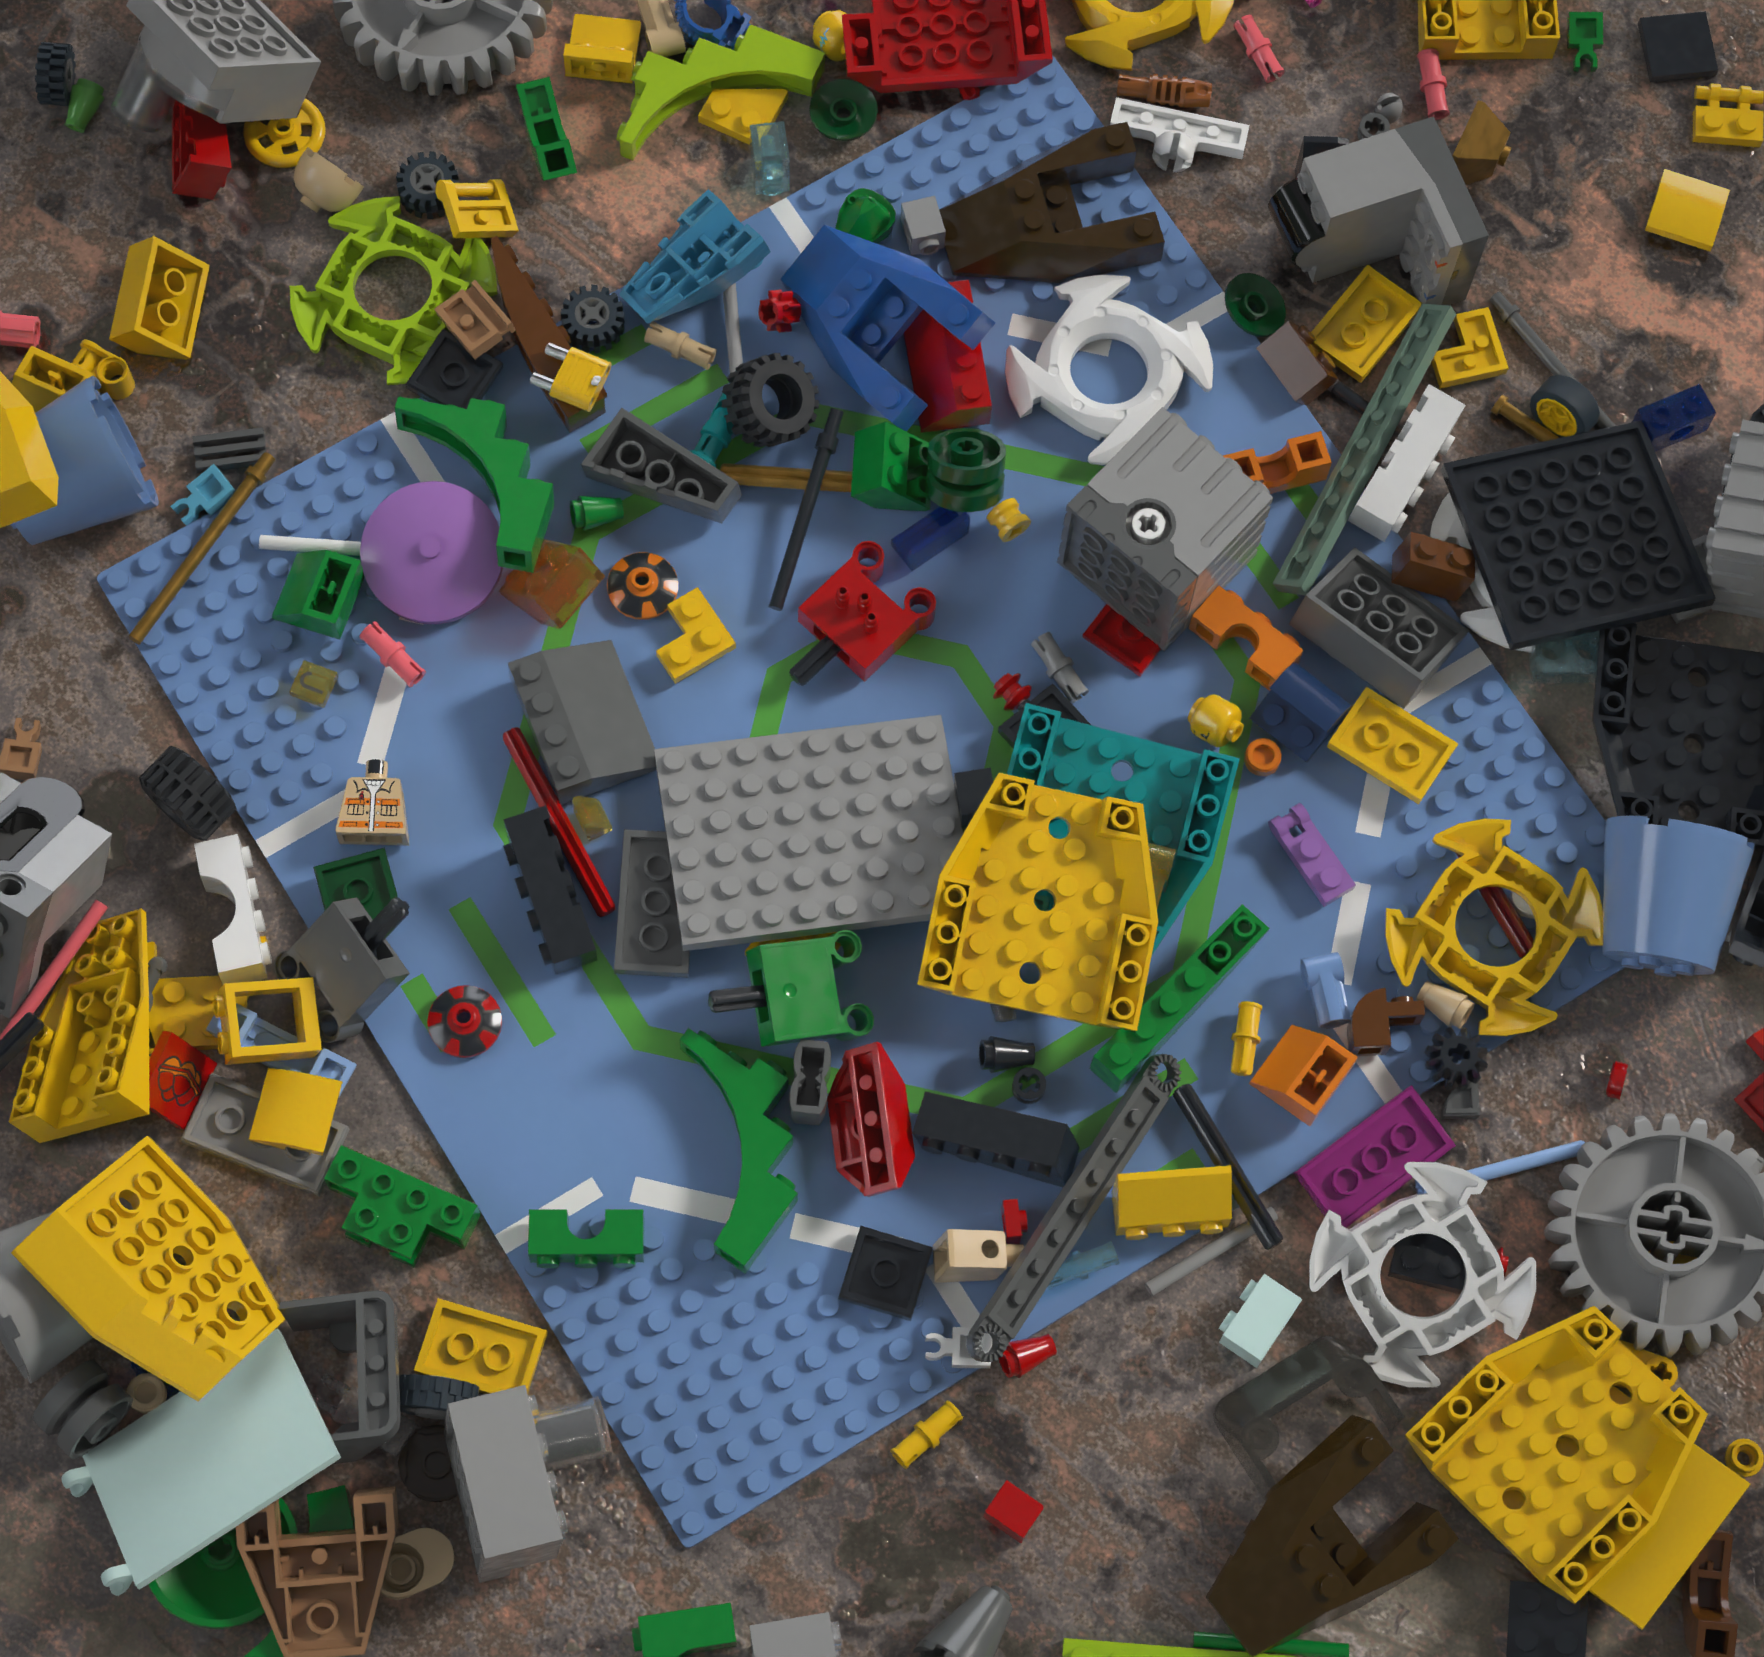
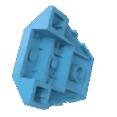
M709 189L677 219L680 226L670 239L663 237L658 244L661 249L651 264L644 262L619 294L647 324L716 298L743 278L748 272L759 267L764 258L771 252L762 236L750 225L746 224L744 226Z

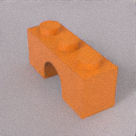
M1321 431L1287 439L1286 445L1281 450L1267 456L1257 457L1254 448L1223 455L1225 458L1235 460L1242 468L1243 473L1250 479L1263 483L1270 491V494L1324 481L1327 479L1332 463Z
M1220 585L1217 586L1192 615L1189 629L1216 650L1224 641L1232 637H1241L1248 640L1254 647L1255 652L1248 659L1245 673L1269 691L1273 683L1291 664L1295 662L1299 664L1303 653L1299 642L1288 633L1282 634L1272 626L1269 618L1263 613L1253 612L1244 605L1242 598L1232 590L1226 591Z

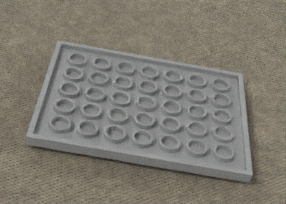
M941 715L654 749L683 951L930 920L939 874L963 835Z

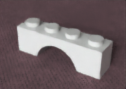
M238 834L194 843L199 873L206 892L223 895L236 905L235 915L229 927L212 940L218 974L222 984L268 979L266 965L272 964L268 943H261L259 933L266 931L262 911H255L253 900L259 899V892L255 878L249 879L247 868L253 867L249 846L242 847Z

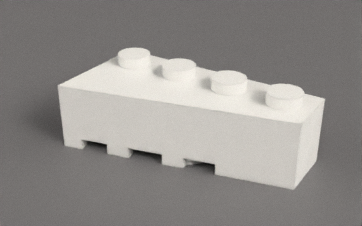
M1429 384L1397 439H1395L1381 463V467H1378L1355 505L1348 521L1385 542L1391 530L1398 533L1408 517L1403 510L1407 504L1411 507L1415 506L1424 490L1419 484L1423 478L1430 481L1440 464L1435 461L1438 453L1445 456L1455 440V437L1450 435L1466 405Z

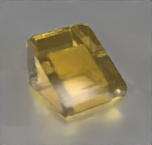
M583 796L573 797V812L586 839L591 841L612 831V825L598 799Z

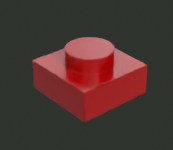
M1018 1199L1003 1200L1001 1215L1006 1244H1020L1022 1233L1028 1232L1026 1210H1019Z

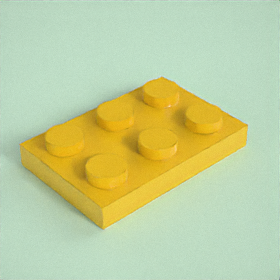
M1367 265L1312 330L1311 333L1316 339L1312 344L1319 353L1325 352L1337 367L1361 383L1413 321L1422 302Z
M1366 686L1328 742L1327 748L1419 805L1456 750L1458 743Z
M438 1298L414 1372L419 1375L442 1376L470 1382L479 1386V1392L483 1394H490L523 1385L526 1386L528 1394L547 1337V1330Z

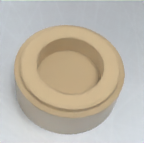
M149 1373L140 1374L133 1378L126 1391L133 1398L132 1407L143 1414H147L157 1408L167 1398V1389L160 1378Z

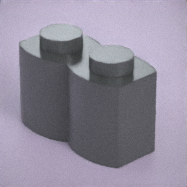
M801 1039L794 1053V1081L790 1089V1116L793 1123L819 1126L825 1117L827 1109L826 1085L831 1073V1050L828 1042Z

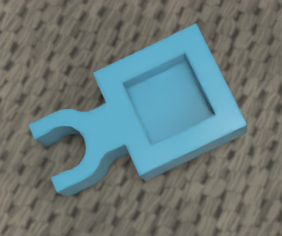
M213 464L186 486L192 494L188 498L177 500L170 507L177 514L182 512L183 509L189 508L188 514L181 518L182 522L187 526L198 519L199 513L203 509L209 515H213L227 503L236 490Z

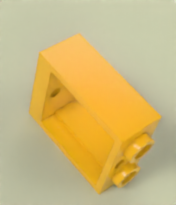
M313 977L225 983L219 989L218 995H214V1015L216 1018L221 1019L222 1032H218L217 1046L219 1054L225 1055L226 1065L314 1058L322 1050ZM292 993L297 1043L241 1047L235 997Z

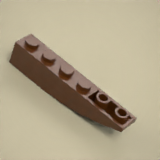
M496 235L491 238L498 286L506 316L516 329L513 332L515 341L531 374L536 372L554 380L563 361L545 354V348L548 343H552L570 350V336L563 325L557 326L551 318L554 314L546 299L541 298L539 300L533 291L536 287L527 271L521 273L517 267L518 259L509 244L504 246ZM604 387L590 412L550 397V391L540 388L569 433L606 413L604 399L607 398V393Z

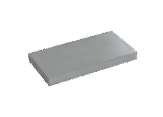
M211 1073L180 1139L181 1142L319 1197L326 1183L324 1178L340 1146L343 1145L350 1130L349 1126L332 1120L323 1156L286 1147L284 1150L249 1141L261 1092Z

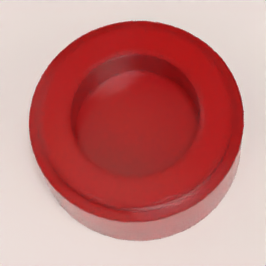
M1618 1061L1613 1062L1605 1094L1607 1097L1620 1100L1628 1064Z

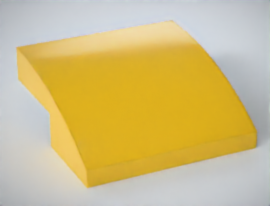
M1664 169L1645 231L1711 252L1730 190Z
M268 1068L249 1141L284 1150L286 1147L323 1156L342 1081L296 1071Z

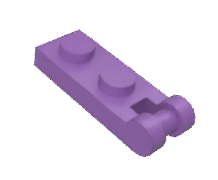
M1298 803L1289 809L1290 813L1282 818L1279 815L1268 821V825L1318 900L1325 907L1352 891L1356 884L1311 821L1306 808L1301 803ZM1297 825L1302 834L1293 838L1289 829Z

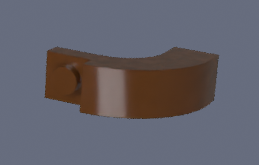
M1717 1530L1683 1577L1684 1632L1687 1647L1692 1657H1735L1738 1624L1731 1616L1728 1598L1733 1533L1731 1531Z

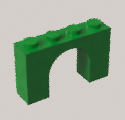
M731 1602L639 1616V1627L632 1628L635 1652L642 1651L643 1657H686L698 1652L737 1647Z

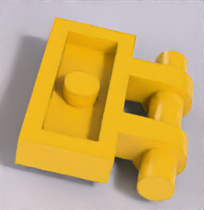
M1710 83L1709 86H1695L1694 99L1707 100V106L1696 105L1693 111V142L1761 147L1763 143L1764 111L1750 110V104H1763L1764 91L1752 90L1750 86H1740L1739 89L1721 88V84ZM1720 101L1737 102V109L1721 108Z

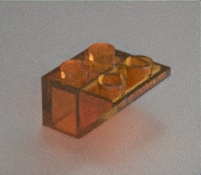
M544 539L534 572L512 570L506 577V583L500 588L499 592L541 624L561 629L604 579L605 575L580 547Z

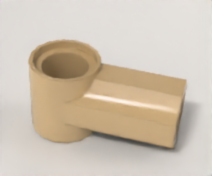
M637 0L645 27L648 50L663 57L686 52L679 23L674 21L668 0Z

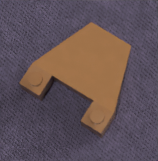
M396 1486L356 1490L353 1496L355 1529L282 1535L279 1499L236 1526L238 1550L284 1657H339L365 1654L399 1526Z

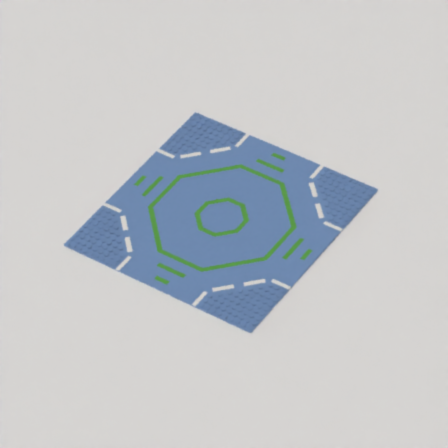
M1052 56L1053 62L1021 82L989 86L980 91L978 98L973 100L965 99L741 222L744 226L746 224L750 225L759 233L771 251L759 267L751 270L736 282L743 363L772 353H780L781 356L790 355L794 357L793 363L801 361L805 365L803 371L805 373L811 372L814 377L811 380L812 386L818 387L819 393L815 394V400H819V408L813 411L817 415L815 422L810 423V429L807 433L801 434L799 438L771 447H755L754 442L747 444L742 441V434L735 435L733 433L729 446L722 449L715 461L718 470H720L721 465L724 463L812 469L817 453L815 444L818 435L824 431L830 409L835 408L843 411L844 414L837 433V438L839 439L835 454H831L826 470L852 472L855 432L885 421L894 425L830 368L801 316L799 318L800 322L791 323V332L779 333L778 331H767V325L762 323L758 313L760 300L769 299V290L781 289L782 292L787 291L780 280L823 225L832 228L836 227L839 210L846 197L856 189H870L886 198L896 211L892 232L889 237L878 244L919 258L947 282L969 280L973 304L996 322L980 341L992 403L990 424L962 428L979 429L992 433L1000 438L1006 446L1004 495L999 503L1009 498H1015L1019 503V511L1022 514H1026L1031 520L1030 526L1015 539L1003 542L998 536L999 530L997 527L990 525L987 521L988 513L995 506L983 511L956 512L942 508L931 501V507L928 511L877 509L852 498L851 492L820 490L782 611H777L769 608L768 606L805 489L739 485L742 496L721 524L586 478L581 463L621 408L690 451L694 450L701 438L700 431L707 420L710 419L713 409L723 394V386L730 384L727 380L730 371L723 292L716 298L655 321L677 333L686 332L690 335L691 339L708 347L715 348L717 350L715 359L711 367L706 370L683 358L677 360L671 357L672 354L644 342L648 327L652 329L650 327L651 323L647 324L621 298L619 294L625 287L623 286L614 291L618 296V302H622L625 319V330L623 335L620 334V341L617 344L612 341V348L606 351L604 346H601V353L597 354L594 353V348H589V354L612 363L610 373L603 386L607 393V398L604 399L606 413L569 433L540 387L530 384L532 374L517 345L494 357L503 363V369L482 400H492L496 403L505 404L507 428L503 439H515L529 444L531 466L526 479H540L547 483H553L554 508L533 573L503 568L498 585L481 607L464 618L444 624H421L394 614L377 599L365 578L340 640L272 619L273 611L296 554L303 552L259 549L260 535L361 542L367 521L384 499L403 487L427 481L447 482L472 492L488 506L500 527V514L495 498L484 479L473 467L446 446L424 436L397 429L396 415L393 412L256 487L141 644L135 643L219 783L233 798L236 811L308 929L325 911L313 867L385 847L397 895L410 906L408 909L409 915L386 940L410 974L365 1020V1023L474 1203L478 1205L479 1211L685 1548H693L981 1369L952 1368V1356H945L937 1361L927 1360L925 1358L926 1352L936 1353L940 1350V1345L935 1341H925V1338L930 1333H937L945 1338H952L953 1327H973L1011 1267H1007L995 1280L935 1283L932 1250L911 1321L838 1299L860 1225L932 1247L947 1229L1003 1231L1002 1201L1018 1199L1019 1210H1026L1028 1232L1022 1233L1020 1244H1023L1025 1247L1063 1188L979 1162L964 1161L949 1153L933 1154L921 1148V1145L913 1135L915 1159L902 1187L871 1197L864 1196L858 1188L852 1185L836 1169L828 1102L825 1117L819 1126L793 1123L791 1119L790 1089L794 1081V1053L799 1042L761 1047L755 1008L714 1013L708 1006L709 993L713 990L751 986L747 956H745V950L750 943L690 950L688 978L614 974L624 829L665 831L657 770L562 804L566 815L615 903V910L607 916H597L561 849L565 862L563 864L564 868L570 873L577 896L575 897L576 901L581 905L596 948L597 961L557 975L552 964L545 966L538 947L539 944L544 943L540 930L532 931L526 911L532 910L528 897L521 899L515 883V878L520 877L517 865L509 866L503 849V845L509 844L504 819L539 808L503 741L504 732L514 727L521 729L552 789L553 786L511 682L508 669L509 662L543 650L612 640L655 749L941 715L953 781L954 773L991 768L994 781L998 773L1007 774L1013 748L998 733V727L1019 711L1018 709L1005 711V699L1003 697L999 699L993 698L996 691L994 689L995 683L1007 673H1010L1012 676L1020 673L1021 678L1018 683L1022 687L1026 685L1032 686L1029 697L1030 701L1052 683L1064 695L1055 679L1048 677L1046 665L1031 646L1034 640L1040 641L1038 639L1039 636L1046 632H1051L1052 637L1065 657H1070L1074 662L1073 669L1084 686L1089 690L1087 695L1083 696L1081 694L1082 698L1072 704L1092 726L1203 754L1204 749L1240 758L1213 864L1152 955L1142 1006L1242 904L1270 929L1208 999L1155 1053L1172 1055L1173 1058H1176L1177 1064H1180L1179 1071H1182L1179 1074L1181 1079L1170 1093L1169 1100L1121 1174L1215 1167L1173 1097V1093L1177 1088L1188 1083L1192 1085L1259 1196L1293 1175L1294 1171L1408 1086L1412 1085L1420 1096L1445 1080L1442 1077L1439 1081L1433 1082L1432 1077L1437 1070L1425 1069L1426 1061L1431 1058L1424 1052L1428 1045H1433L1432 1037L1436 1033L1444 1036V1031L1448 1026L1425 1007V1016L1420 1025L1389 1026L1391 1047L1386 1055L1357 1056L1358 1058L1352 1070L1310 1127L1249 1084L1291 1025L1327 1035L1348 1050V1023L1331 1029L1318 1027L1310 991L1305 989L1301 976L1300 960L1302 958L1335 952L1339 953L1344 969L1345 981L1343 988L1350 1017L1361 998L1367 993L1380 988H1386L1387 1002H1391L1392 998L1400 996L1413 997V1001H1418L1416 1000L1417 995L1426 981L1457 991L1439 979L1426 965L1422 957L1417 965L1409 987L1403 986L1390 961L1385 937L1386 908L1399 909L1404 918H1413L1438 878L1458 858L1455 852L1433 843L1432 839L1435 834L1459 823L1480 819L1511 820L1510 834L1502 838V847L1505 845L1550 874L1564 888L1563 892L1566 896H1568L1573 886L1577 872L1580 868L1584 867L1588 870L1599 892L1603 909L1606 821L1469 632L1420 693L1404 708L1408 713L1458 743L1456 750L1419 805L1327 748L1328 742L1338 727L1331 735L1329 734L1307 763L1249 719L1270 691L1245 673L1248 659L1255 650L1252 644L1244 638H1229L1216 650L1192 632L1188 626L1165 651L1161 650L1140 677L1082 637L1106 603L1077 580L1068 570L1059 565L1057 558L1060 556L1059 547L1062 542V530L1065 527L1063 524L1065 514L1067 513L1066 506L1105 466L1090 464L1088 456L1106 438L1102 437L1099 441L1083 435L1040 407L1041 402L1033 405L1031 414L1020 418L1009 397L1005 377L1006 351L1009 345L1016 347L1034 363L1036 362L1037 354L1044 339L1071 305L1069 300H1060L1054 290V287L1064 283L952 275L945 248L939 249L930 255H922L921 253L911 255L900 220L901 203L935 196L938 208L941 209L1023 161L1090 130L1104 127L1054 56ZM1135 168L1132 172L1070 185L1083 227L1156 212L1165 240L1161 261L1102 275L1128 276L1131 279L1130 284L1114 296L1112 300L1133 305L1177 332L1184 331L1187 322L1198 321L1208 340L1213 361L1212 390L1205 392L1184 372L1176 398L1167 409L1169 413H1176L1181 416L1190 430L1198 436L1203 435L1208 438L1214 445L1215 450L1222 456L1254 448L1257 457L1267 456L1281 450L1286 445L1287 439L1319 431L1322 432L1332 461L1327 479L1270 494L1273 500L1269 505L1270 510L1268 517L1265 519L1264 531L1260 534L1262 537L1259 546L1256 548L1258 550L1257 554L1224 589L1237 593L1242 598L1244 605L1253 612L1263 613L1269 618L1272 626L1282 634L1288 633L1299 642L1300 648L1303 649L1299 665L1352 706L1366 686L1388 699L1386 695L1367 681L1362 680L1356 673L1332 658L1326 651L1290 626L1289 623L1305 595L1279 592L1273 585L1278 572L1341 456L1340 452L1306 405L1295 402L1256 349L1261 344L1257 337L1243 331L1232 320L1225 305V293ZM559 321L556 325H562V321ZM590 321L588 324H595V323L597 324V322H596V321H593V322ZM903 334L881 360L880 364L914 392ZM1101 339L1090 342L1075 354L1070 364L1071 377L1078 390L1087 398L1103 404H1118L1132 399L1142 390L1147 381V368L1141 355L1130 345L1118 340ZM764 384L762 390L764 406L776 418L779 410L777 395L769 385ZM917 418L907 432L930 442L936 435L947 430L921 433ZM578 496L621 498L624 517L623 519H617L616 521L583 531L582 528L574 529L570 517V501L577 500ZM224 506L213 515L207 514L98 574L97 581L129 634ZM1347 520L1311 590L1354 547L1392 574V554L1403 542L1402 538L1398 533L1391 530L1385 542ZM863 541L876 542L884 551V570L881 578L874 584L901 609L904 607L906 594L913 588L922 587L930 590L936 599L934 622L927 629L918 630L865 682L835 656L805 685L797 684L789 675L790 669L819 642L814 635L798 622V607L852 557L856 545ZM648 552L661 556L671 564L677 574L678 594L676 599L698 587L736 642V649L675 684L657 658L656 650L682 636L684 633L668 610L658 617L646 620L633 619L620 613L611 603L607 592V579L611 569L620 559L633 553ZM346 555L361 560L360 556ZM866 558L861 560L860 564L870 567L875 565L876 561ZM646 577L636 579V583L639 585H645L649 581ZM1414 590L1464 626L1446 599ZM920 604L911 607L912 611L916 613L928 611L927 607ZM376 621L395 642H401L406 647L405 652L426 671L424 677L416 685L414 684L413 687H408L407 683L390 666L385 667L380 662L381 657L364 640L360 639L361 632L372 622ZM306 672H313L312 675H307L304 678V683L322 690L323 693L320 694L304 688L300 683L301 676ZM1212 694L1219 695L1237 705L1242 712L1241 723L1244 724L1243 731L1235 742L1232 743L1230 741L1225 746L1218 748L1196 737L1191 732L1190 723L1188 722L1190 709L1200 697L1205 698ZM1259 738H1267L1274 741L1279 746L1282 754L1278 769L1268 776H1257L1251 773L1244 762V755L1248 745ZM379 759L388 762L387 778H398L401 781L409 833V846L339 844L336 835V825L347 780L351 777H365L366 762L368 760ZM1117 763L1111 769L1113 777L1118 781H1127L1133 775L1132 768L1127 763ZM1298 803H1301L1306 808L1311 821L1356 884L1352 891L1325 907L1318 900L1268 825V821L1279 815L1282 818L1290 813L1289 809ZM1297 825L1289 829L1293 838L1302 834ZM1502 888L1510 900L1511 890ZM1479 890L1469 894L1460 904L1455 919L1456 935L1464 951L1474 960L1488 966H1507L1521 960L1522 958L1518 956ZM1519 915L1531 936L1535 939V919ZM930 920L853 930L852 932L856 933L860 938L862 952L855 961L833 969L840 1009L855 1003L868 1006L874 1016V1025L868 1034L847 1042L836 1038L815 1040L828 1042L831 1050V1073L826 1085L827 1097L835 1076L843 1064L842 1058L845 1051L877 1041L882 1044L906 1085L912 1132L925 1091L1068 1124L1080 1147L1073 1169L1074 1172L1138 1074L1137 1072L1115 1093L1089 1069L1093 1056L1119 1029L1093 1026L956 997L917 985ZM1576 938L1550 980L1536 994L1526 1000L1540 1007L1556 1011L1625 967L1621 966V962L1605 957L1603 955V946H1588L1584 938ZM842 946L837 951L841 957L844 955ZM1024 963L1020 968L1021 979L1027 984L1037 982L1040 975L1037 966L1032 963ZM462 985L475 986L488 992L496 1000L502 1015V1028L496 1042L484 1053L469 1058L454 1057L440 1050L431 1039L427 1024L429 1010L437 997L450 988ZM1468 998L1475 1005L1462 1028H1467V1038L1471 1040L1473 1036L1478 1035V1022L1486 1018V1009ZM1243 1001L1262 1005L1258 1036L1261 1038V1041L1256 1045L1253 1071L1250 1076H1237L1230 1070L1234 1047L1231 1035L1236 1032L1238 1005ZM466 1012L460 1013L457 1021L466 1023L470 1020L471 1015ZM848 1015V1025L851 1029L855 1030L856 1022L851 1015ZM1452 1026V1029L1458 1036L1461 1028L1459 1029L1455 1026ZM688 1028L695 1033L701 1030L710 1035L717 1042L716 1047L726 1054L730 1051L738 1054L747 1062L746 1068L748 1069L751 1068L757 1058L765 1063L771 1060L780 1065L787 1072L785 1076L789 1078L788 1090L767 1118L771 1120L773 1117H777L791 1128L790 1134L793 1135V1145L771 1175L776 1177L777 1174H781L793 1182L796 1186L794 1190L798 1193V1202L746 1274L714 1253V1243L730 1217L739 1190L742 1168L741 1142L733 1114L720 1089L704 1069L680 1049V1038ZM1518 1034L1510 1036L1479 1035L1481 1039L1476 1047L1487 1048L1489 1053ZM990 1036L1023 1043H1034L1035 1063L1034 1065L1020 1066L995 1073H990L989 1070H982L979 1063L980 1041L988 1040ZM1453 1053L1451 1055L1454 1056L1452 1062L1460 1064L1459 1058L1461 1056ZM1160 1063L1157 1066L1158 1069L1155 1070L1157 1072L1155 1075L1158 1076L1157 1080L1164 1082L1167 1077V1069L1163 1063ZM1026 1067L1039 1070L1046 1080V1089L1043 1097L1033 1104L1019 1102L1012 1092L1014 1076L1019 1070ZM1033 1078L1028 1082L1022 1079L1019 1082L1023 1083L1021 1091L1027 1093L1029 1090L1037 1092L1039 1090L1035 1088L1037 1081ZM1111 1188L1023 1326L1011 1341L1028 1339L1198 1234L1200 1229L1186 1230V1234L1179 1237H1164L1163 1232L1148 1233V1237L1141 1240H1127L1125 1235L1116 1236ZM1232 1195L1233 1212L1239 1208V1205ZM529 1209H567L569 1230L580 1239L594 1238L602 1231L605 1224V1209H643L645 1218L644 1262H636V1266L632 1268L613 1267V1262H598V1266L595 1268L575 1267V1263H560V1266L557 1268L537 1267V1263H530L528 1256Z

